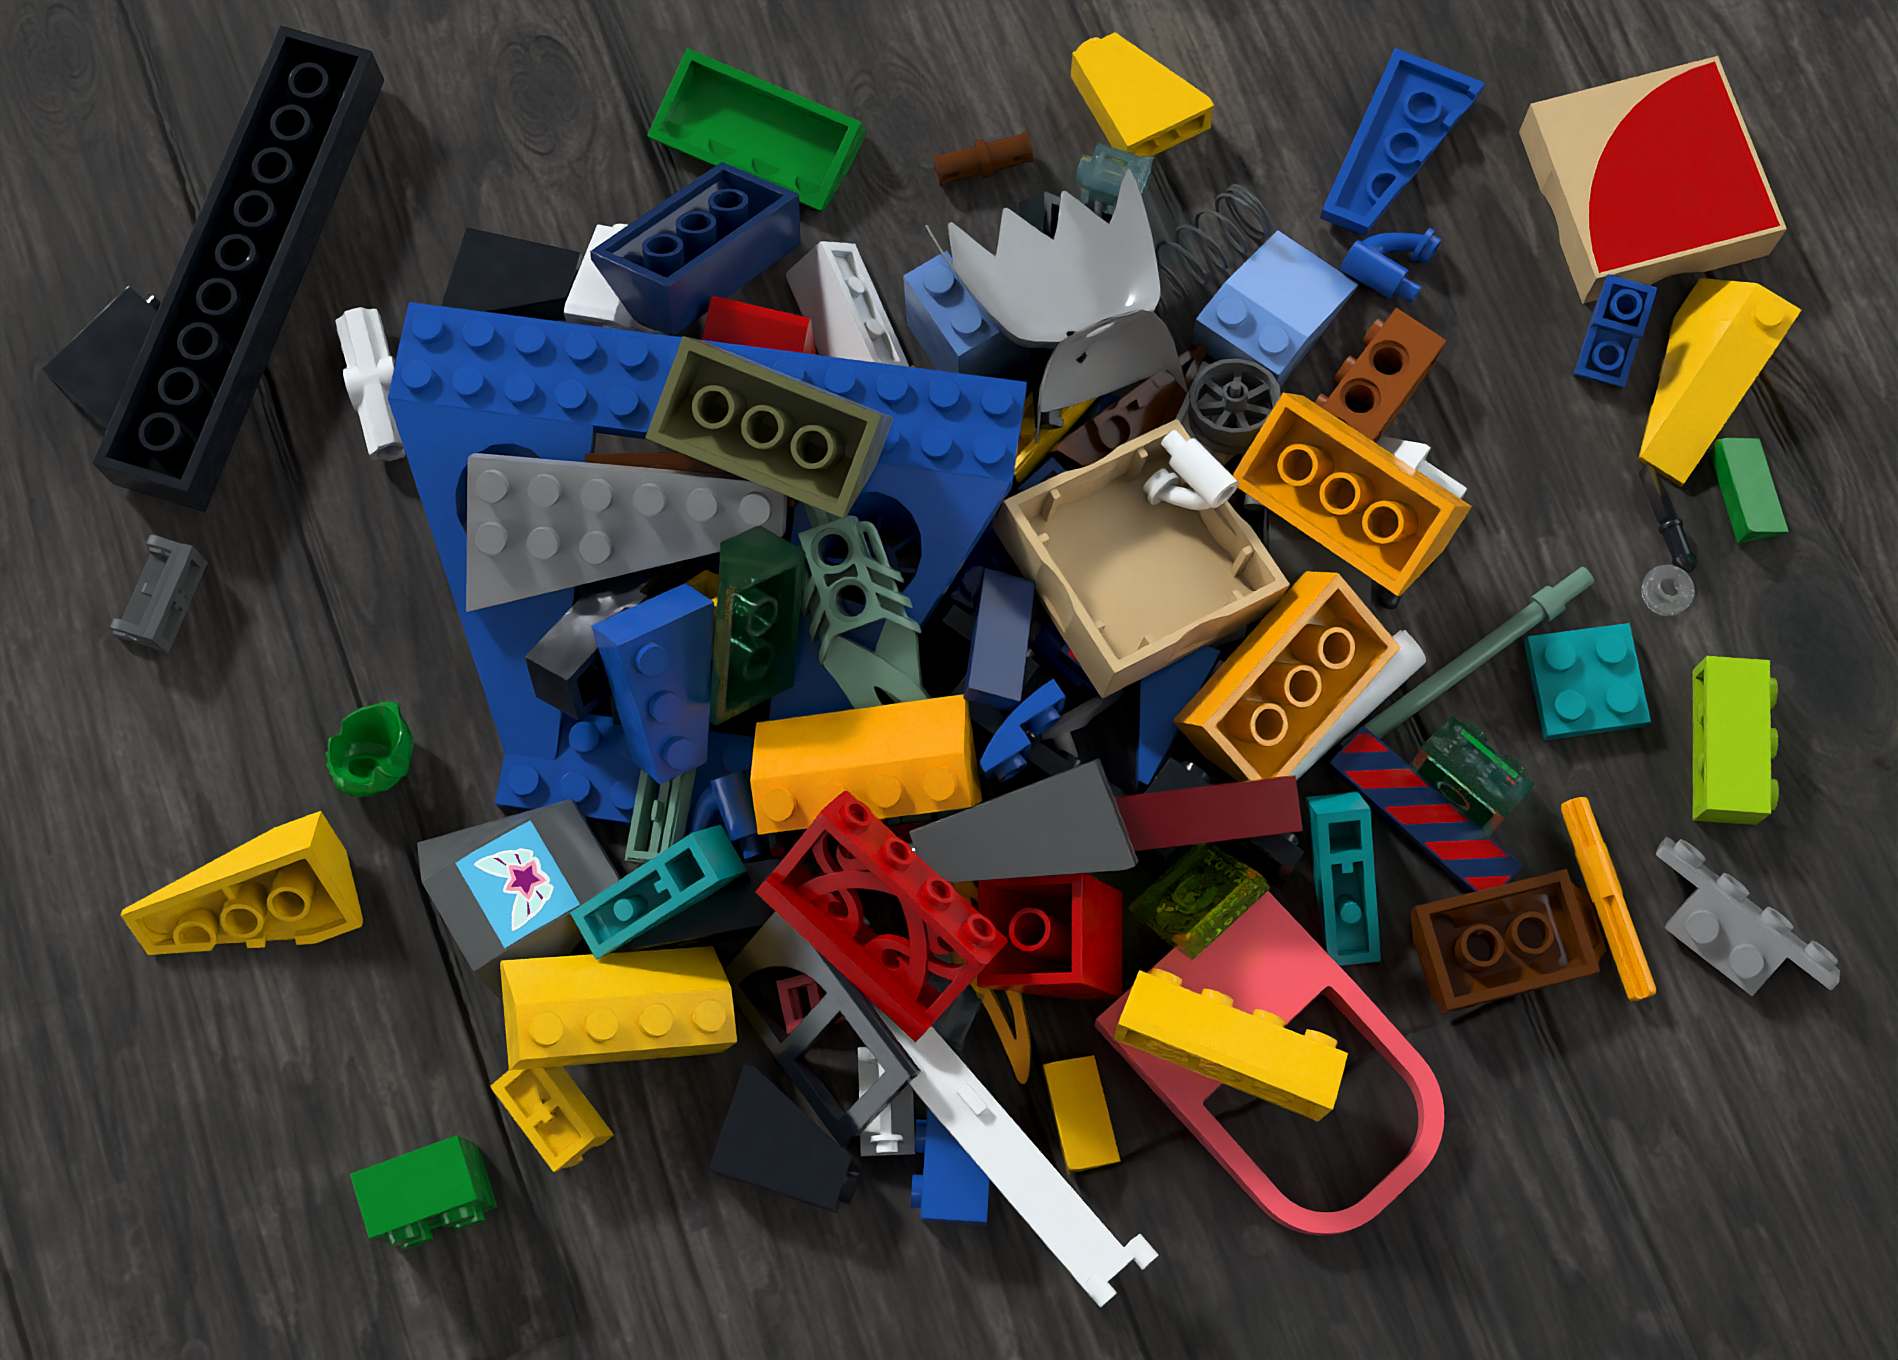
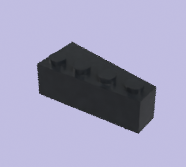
M717 552L596 581L525 656L536 697L579 721L612 696L591 625L676 588L704 570L722 577Z

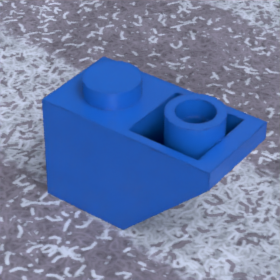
M928 1108L927 1120H916L914 1152L925 1153L923 1175L913 1174L911 1208H921L920 1218L922 1222L987 1226L989 1178Z

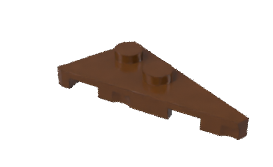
M1201 344L1197 346L1192 345L1178 355L1186 381L1187 392L1208 351ZM1168 370L1147 377L1052 446L1049 454L1074 469L1091 465L1106 457L1116 447L1175 420L1187 393Z

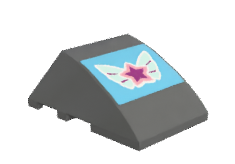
M573 799L417 842L422 884L473 972L502 1002L500 962L503 960L569 956L580 941L584 939L570 912L621 880Z

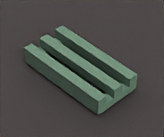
M696 768L661 784L658 800H655L658 782L641 769L625 861L643 865V863L650 861L684 838ZM651 820H653L654 823L649 845V851L646 852Z

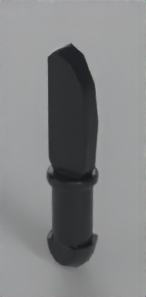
M1648 465L1639 470V476L1657 521L1661 525L1658 527V531L1660 534H1663L1673 559L1671 562L1675 569L1680 573L1688 574L1694 571L1697 565L1696 554H1693L1682 527L1683 521L1677 519L1662 480L1655 469Z

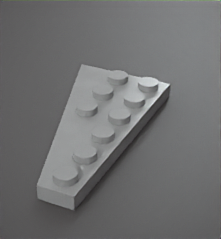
M473 453L468 456L466 612L782 537L786 532L787 496L737 475Z

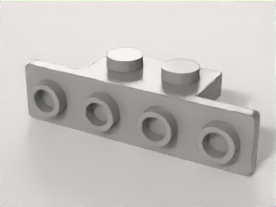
M1665 837L1659 844L1656 855L1697 887L1666 923L1665 929L1744 991L1753 996L1787 957L1829 990H1833L1839 983L1840 970L1835 966L1838 963L1835 956L1819 943L1811 941L1807 945L1790 932L1793 929V925L1781 913L1771 907H1767L1763 911L1746 898L1749 895V891L1744 885L1727 873H1723L1719 877L1703 864L1706 860L1703 854L1690 843L1682 839L1675 843L1670 838Z

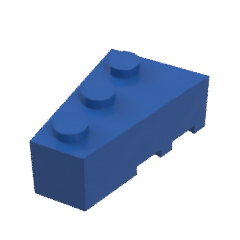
M686 583L591 625L632 760L660 785L707 762L714 602Z

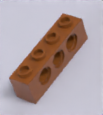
M1395 308L1386 322L1378 318L1372 324L1362 340V344L1366 348L1356 360L1349 356L1342 364L1333 380L1338 386L1329 398L1324 394H1320L1314 403L1377 443L1437 363L1447 340L1403 311ZM1387 363L1395 369L1396 374H1382L1375 368L1374 364ZM1358 400L1364 403L1369 411L1365 413L1353 412L1347 407L1345 402Z

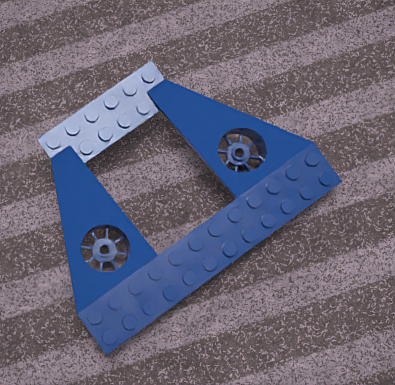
M409 302L388 393V401L505 753L494 804L501 809L526 812L573 799L586 821L630 827L641 768L632 760L622 725H614L613 717L586 714L578 721L537 698L525 660L528 652L578 601L579 585L466 612L468 456L473 453L585 462V454L595 452L597 433L646 439V434L682 337ZM701 340L894 417L877 465L847 515L856 516L859 522L868 521L875 525L881 541L883 530L902 536L905 539L892 549L885 543H882L889 565L900 571L903 579L912 580L902 593L910 598L913 608L905 605L904 608L907 616L918 622L922 631L1012 488L1027 382ZM799 501V504L794 509L769 721L854 709L836 680L825 667L822 669L818 658L822 645L820 637L813 644L809 632L813 620L812 614L810 612L804 618L800 605L804 591L793 563L792 553L794 548L801 543L798 533L812 528L805 506L801 501ZM840 535L830 538L825 547V555L833 565H839L845 561V559L830 557L831 553L844 540ZM866 541L871 557L876 559L870 541ZM913 547L916 548L921 558L918 569L899 567L898 558ZM804 553L803 560L805 562L809 577L811 578L812 573L806 555ZM854 585L845 591L843 597L856 589L859 596L864 600L863 605L845 598L842 599L846 612L857 616L865 609L867 601L863 590ZM886 619L843 634V636L875 652ZM878 687L880 694H882L883 690ZM708 731L707 762L696 768L684 835L690 834L696 804L701 794L711 785V780L745 769L750 783L755 737ZM658 783V786H657V791H656L655 800H658V796H659V791H660V784H659V783ZM718 809L714 815L711 827L721 825L728 836L720 810ZM651 820V824H650V829H649V830H652V829H653V823H654L653 820ZM767 833L759 834L762 846L770 847Z

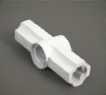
M362 307L345 311L344 315L335 320L347 368L343 369V376L351 403L355 411L359 413L368 453L372 460L392 461L405 457L406 453L388 401V393L396 361L393 356H390L380 314L377 309H365Z

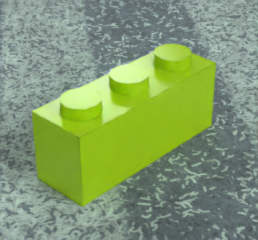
M1706 656L1693 669V821L1757 825L1771 814V810H1775L1777 806L1779 787L1777 780L1771 778V759H1774L1777 753L1778 733L1776 728H1771L1770 709H1773L1776 704L1778 685L1776 678L1770 677V660Z

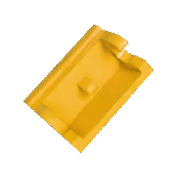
M563 1066L508 1070L490 1086L554 1173L562 1168L577 1165L584 1160L582 1155L594 1146L603 1145L614 1136L613 1132Z

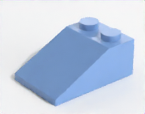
M1277 230L1222 285L1196 318L1191 344L1194 346L1201 344L1208 349L1206 354L1216 361L1240 358L1256 362L1272 373L1281 388L1353 295L1359 284Z

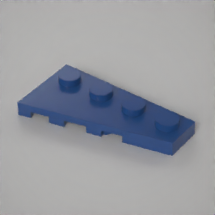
M1395 48L1323 206L1320 219L1366 236L1481 95L1486 83Z

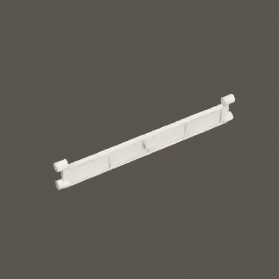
M863 915V922L869 926L870 922ZM867 998L921 1070L918 1076L908 1085L1100 1308L1117 1294L1108 1282L1126 1265L1134 1260L1143 1270L1159 1256L1141 1234L1130 1240L1125 1247L1118 1242L932 1026L915 1043Z

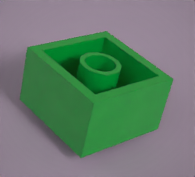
M458 1135L350 1174L368 1238L387 1243L389 1247L400 1245L401 1250L412 1249L432 1241L433 1236L431 1232L440 1228L452 1226L454 1231H460L478 1225L486 1220L483 1212L497 1208L479 1146Z

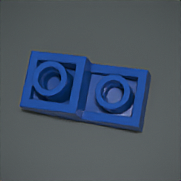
M1610 274L1606 276L1573 373L1574 376L1621 389L1625 387L1639 339L1643 337L1657 287Z
M1054 679L1023 701L997 730L979 763V776L984 784L996 777L1000 782H1004L1021 772L1027 766L1025 759L1030 756L1031 742L1026 733L1031 731L1034 736H1037L1060 721L1061 716L1059 713L1064 709L1065 695Z

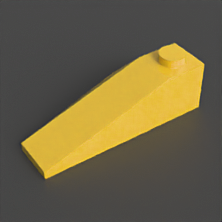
M1700 278L1672 319L1665 358L1661 364L1654 403L1650 409L1638 461L1646 466L1650 465L1657 473L1682 487L1801 312V309L1758 283Z
M322 811L265 832L126 907L120 915L148 955L211 951L215 944L246 942L247 948L265 947L266 941L295 939L296 945L315 944L360 928L363 924L347 851Z

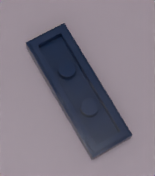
M989 568L984 569L979 582L963 699L1013 712L1019 706L1035 581Z

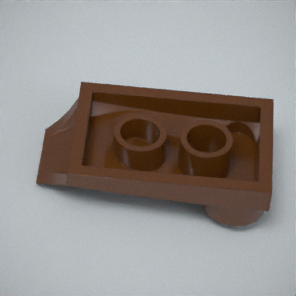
M1567 869L1415 906L1410 910L1413 941L1428 990L1442 1014L1452 1011H1463L1475 1005L1595 975L1600 972L1598 963L1607 952L1588 891L1577 887L1571 882Z

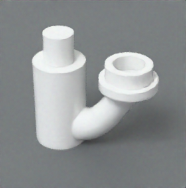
M1173 430L1164 437L1161 445L1172 456L1169 465L1193 489L1177 486L1180 477L1174 472L1169 473L1165 468L1154 473L1143 486V491L1148 495L1147 500L1152 505L1165 501L1186 509L1205 510L1216 508L1228 500L1237 489L1239 482L1195 438L1186 441L1176 430Z

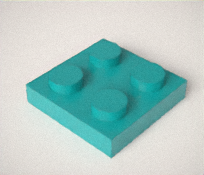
M1630 623L1528 636L1524 641L1543 740L1642 728L1651 722Z

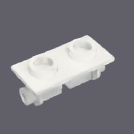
M858 1047L859 1098L885 1072L867 1047ZM909 1085L860 1134L861 1156L915 1154L913 1089Z

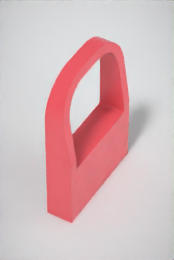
M1253 876L1251 878L1253 881L1247 886V895L1244 901L1248 906L1243 911L1241 910V913L1222 928L1204 947L1200 945L1204 942L1202 939L1180 942L1153 968L1178 976L1183 980L1180 987L1200 995L1204 988L1227 995L1234 1000L1233 1008L1253 1015L1255 1009L1273 1013L1286 1021L1284 1027L1319 995H1325L1406 1081L1414 1095L1418 1109V1130L1410 1151L1372 1190L1355 1205L1336 1212L1308 1210L1286 1198L1204 1107L1203 1102L1219 1089L1223 1083L1113 1039L1132 987L1096 1019L1094 1027L1269 1217L1286 1228L1304 1234L1317 1236L1340 1234L1355 1229L1373 1219L1429 1165L1442 1138L1444 1128L1443 1098L1434 1073L1421 1055L1348 974ZM1254 886L1263 888L1264 892L1253 902L1252 897L1248 898L1250 888Z

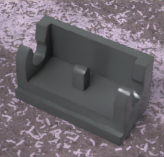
M150 535L146 545L150 546V555L122 619L113 618L109 628L114 630L112 634L117 638L169 654L208 562L191 545Z

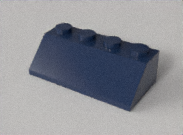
M721 162L590 251L591 261L633 320L668 336H675L708 312L712 296L728 298L801 245L799 194Z

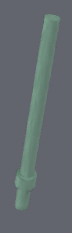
M1580 567L1553 588L1545 586L1529 598L1530 604L1371 719L1364 726L1381 739L1542 620L1548 623L1566 610L1565 604L1594 583L1593 576L1586 568ZM1352 733L1343 741L1338 743L1340 749L1345 745V743L1352 737L1354 733Z

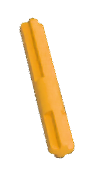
M1586 797L1570 799L1561 804V812L1576 851L1575 856L1592 903L1596 907L1627 997L1630 1001L1649 998L1656 994V986L1590 803Z

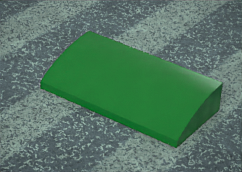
M686 48L647 137L714 167L724 162L798 193L800 204L823 213L847 174L867 131L861 121Z

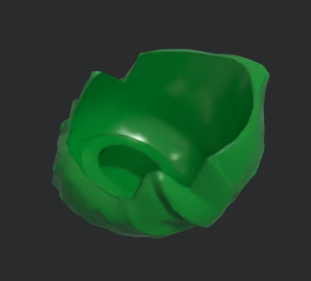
M394 701L380 702L362 707L350 713L346 718H342L340 733L327 740L328 751L325 754L328 761L326 762V767L333 778L337 791L342 792L344 795L360 798L375 796L390 790L409 771L414 746L413 734L401 714L399 704Z

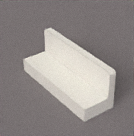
M820 241L786 273L787 281L803 317L811 318L814 342L820 355L909 367L855 244Z

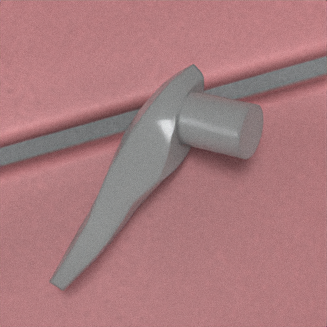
M1120 689L1103 699L1100 695L1095 696L1060 715L1061 719L1058 723L1041 734L1042 740L1051 738L1056 754L1062 749L1078 757L1070 732L1085 727L1093 717L1114 704L1124 694V690Z

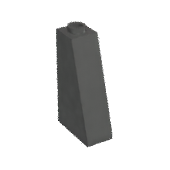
M1100 759L1085 763L909 831L912 842L908 844L913 852L948 882L1118 871L1132 868L1138 863L1136 853Z

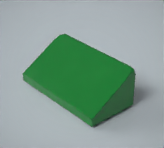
M1760 438L1717 439L1709 453L1737 544L1787 534L1789 531Z

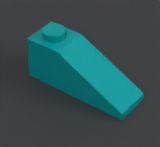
M1358 791L1306 797L1309 849L1324 950L1339 966L1381 961L1370 807Z
M722 826L710 827L689 834L570 912L597 960L705 899L747 872V869Z

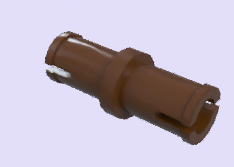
M1027 131L985 143L984 139L976 140L972 147L932 156L940 186L981 174L983 179L993 177L992 171L1034 162L1033 150Z

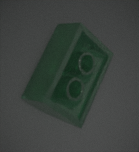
M761 525L720 542L709 721L716 726L793 687L806 552Z

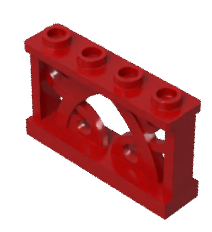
M843 791L820 811L816 819L772 874L764 880L755 892L915 1043L1008 942L1007 938L995 928L994 924L987 917L981 915L954 890L953 886L946 879L940 877L913 852L908 843L898 838L871 812L867 805L857 800L848 791ZM829 833L840 843L836 855L841 867H838L829 853L827 843ZM812 851L823 872L813 875L802 865ZM855 888L872 889L896 895L906 918L909 940L892 934L878 936L863 922V906ZM955 950L965 959V962L950 964L935 957L933 953L947 955ZM931 972L943 978L953 980L942 994L928 983Z

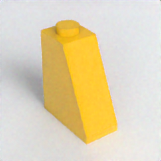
M1116 32L1102 39L1098 37L1091 38L1082 43L1076 51L1072 52L1071 78L1125 169L1210 129L1214 104L1210 97Z

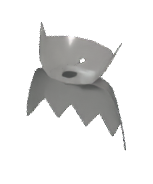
M1130 169L1127 170L1122 181L1116 209L1109 224L1067 191H1062L1054 240L1040 232L1010 209L1004 208L995 256L953 222L948 224L953 257L952 265L929 226L925 225L955 275L987 318L1008 341L1020 347L1054 349L1045 366L1039 390L1036 444L1038 441L1041 412L1085 402L1159 372L1168 370L1186 393H1188L1172 336L1166 324L1154 313L1161 296L1157 259L1145 205L1137 181ZM1067 332H1074L1073 335L1067 336ZM1085 353L1087 356L1081 363H1078L1076 359Z

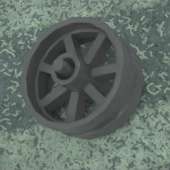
M1240 358L1222 359L1205 366L1194 377L1189 390L1188 417L1191 431L1200 443L1212 451L1228 455L1246 454L1281 397L1279 383L1272 373L1260 364ZM1206 393L1216 400L1215 402L1197 403ZM1266 398L1272 410L1253 404ZM1221 415L1215 424L1204 417ZM1246 417L1256 419L1261 422L1249 426Z

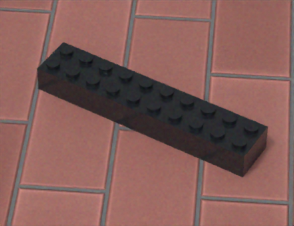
M280 25L92 462L113 485L206 512L385 81L372 51Z

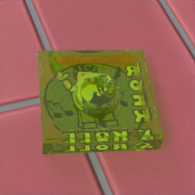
M1212 842L1198 843L1128 906V909L1137 921L1193 961L1271 888L1261 874Z

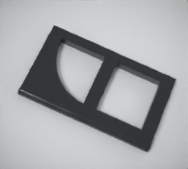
M776 911L724 970L732 988L733 1000L841 1147L851 1144L920 1073L921 1070L864 994ZM783 966L799 970L814 979L827 993L789 1036L748 982L755 974L766 967ZM842 1015H844L885 1070L878 1080L846 1113H844L804 1058L808 1051Z

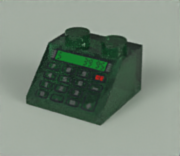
M1451 716L1420 748L1410 766L1490 836L1535 783L1527 778L1528 772L1519 761L1506 754L1501 756L1487 745V738L1478 727L1468 721L1460 722L1454 716Z

